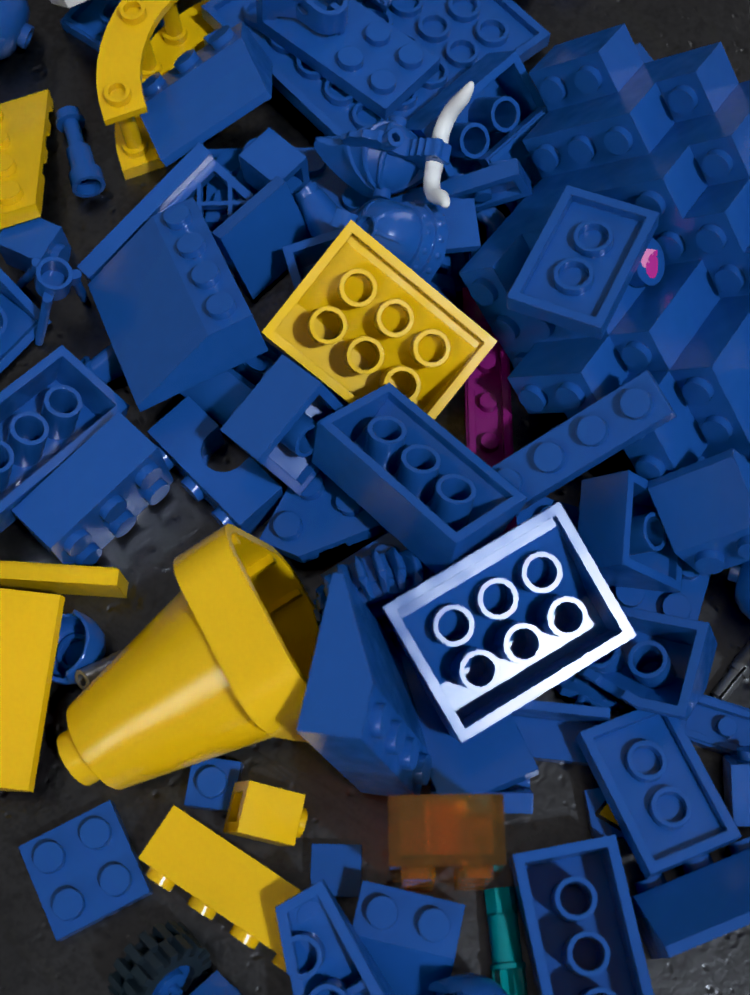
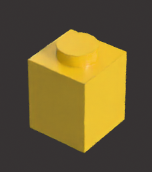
M251 780L235 782L223 833L276 846H295L296 838L302 836L307 823V809L303 808L306 795Z

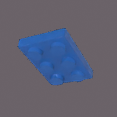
M567 185L506 297L507 309L601 340L659 225L660 212Z
M635 710L578 733L575 739L645 880L736 842L742 836L679 719Z

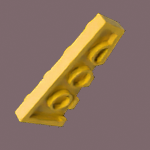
M48 89L0 104V230L41 217L45 178L42 172L43 164L47 163L48 151L45 146L46 136H50L51 123L49 121V112H53V100Z

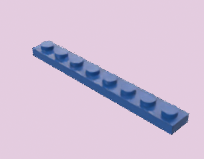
M646 370L491 468L527 497L525 505L519 511L521 512L672 420L677 415L653 375ZM387 532L320 575L324 581V576L337 573L339 564L348 565L355 561V556L360 558L370 556L373 550L380 554L386 553L390 548L395 547L400 553L407 548L390 532Z

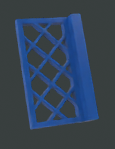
M198 142L76 267L90 282L153 215L168 209L172 205L179 204L192 197L194 198L196 195V204L202 216L203 210L228 209V218L234 213V209H239L254 195L222 167L204 145ZM215 175L227 185V201H203V187ZM234 192H235L242 200H234Z

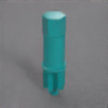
M514 887L485 889L492 965H490L492 978L503 987L508 995H528L525 975L526 962H523Z

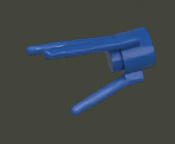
M55 256L47 257L43 260L34 257L31 267L15 283L20 289H23L35 278V290L42 297L35 344L37 346H42L44 343L53 301L65 298L69 294L71 286H73L80 301H88L87 292L81 282V271L78 269L72 270L67 261Z

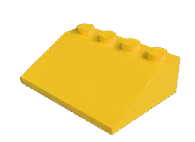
M352 220L349 221L261 332L264 337L346 403L350 404L387 383H391L434 420L497 343L495 338Z
M0 588V791L34 792L65 597L62 595Z

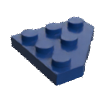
M320 470L300 496L289 487L286 489L259 539L274 547L281 555L305 564L320 558L321 552L346 543L348 546L384 533V527Z

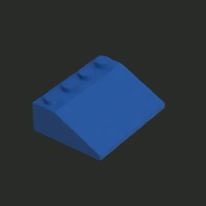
M193 197L153 215L88 284L140 412L269 351L256 321Z
M560 502L554 503L381 606L424 692L449 735L460 743L470 739L637 636Z
M333 573L296 731L361 793L419 800L421 786L427 785L430 779L432 759L431 755L428 754L400 652L344 574Z

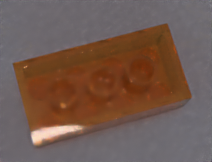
M503 794L388 795L389 869L392 882H402L403 890L411 892L434 891L435 882H454V891H484L485 887H488V884H490V881H494L506 866Z

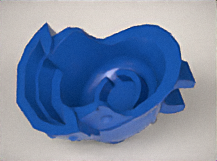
M377 198L364 203L356 214L337 208L331 226L343 230L350 220L354 221L427 283L432 280L445 259L449 229L445 215L436 205L425 204L424 207L415 205L413 209L396 201Z

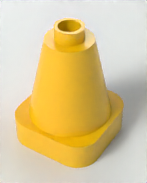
M226 524L174 558L173 568L181 591L67 708L68 729L57 737V748L65 767L79 783L91 786L101 780L113 789L122 790L274 737L308 743L296 730L319 628L313 613L315 609L314 604L306 589L288 562L274 547L232 524Z

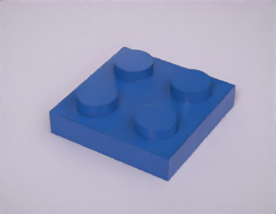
M111 800L18 846L56 941H63L154 893L145 876L144 869L116 805Z

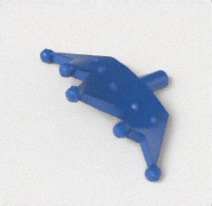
M573 674L554 686L559 695L575 699L574 704L576 705L586 704L587 706L610 708L611 711L625 710V705L611 698L609 692L580 675L576 677Z

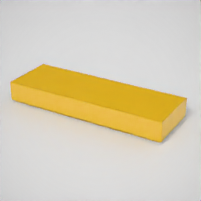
M0 560V588L51 594L127 598L129 582L118 568Z

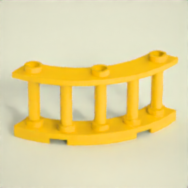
M121 0L106 26L97 59L96 86L98 102L105 125L108 126L115 123L117 155L125 180L165 167L140 114L148 112L142 83L155 73L159 72L161 75H164L174 68L175 61L186 51L194 49L197 52L205 47L203 37L215 30L202 18L201 6L210 0H203L181 14L178 13L176 5L178 0ZM163 18V28L150 40L155 28Z

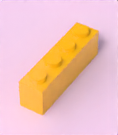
M173 805L138 857V859L150 866L145 876L169 892L175 884L192 895L186 903L211 921L219 913L234 924L229 931L232 936L255 950L259 942L273 950L277 954L273 958L272 963L287 973L275 907L302 891Z

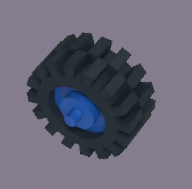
M168 920L164 926L160 922L153 925L151 934L146 930L138 935L140 941L135 946L129 943L124 948L127 955L125 958H117L113 964L117 971L109 973L108 981L111 985L108 986V990L111 995H190L199 987L197 985L198 982H203L208 977L209 973L206 969L211 967V960L208 958L210 954L182 923L178 922L177 924L174 920Z

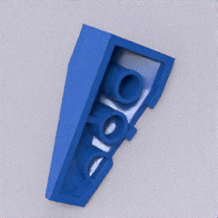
M620 606L637 636L581 669L577 674L637 710L687 721L707 688L717 648V641L710 623Z
M324 879L275 907L286 971L290 975L293 995H395Z

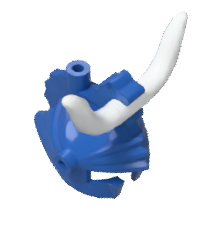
M468 82L444 106L438 116L431 138H419L406 128V118L399 115H391L389 121H381L364 126L356 131L350 130L348 133L338 136L315 137L314 148L321 159L340 179L363 196L373 199L382 198L390 200L391 195L408 191L423 183V191L427 200L446 209L450 206V197L448 192L441 189L440 180L443 166L448 165L452 146L448 144L456 119L471 99L474 91V82Z

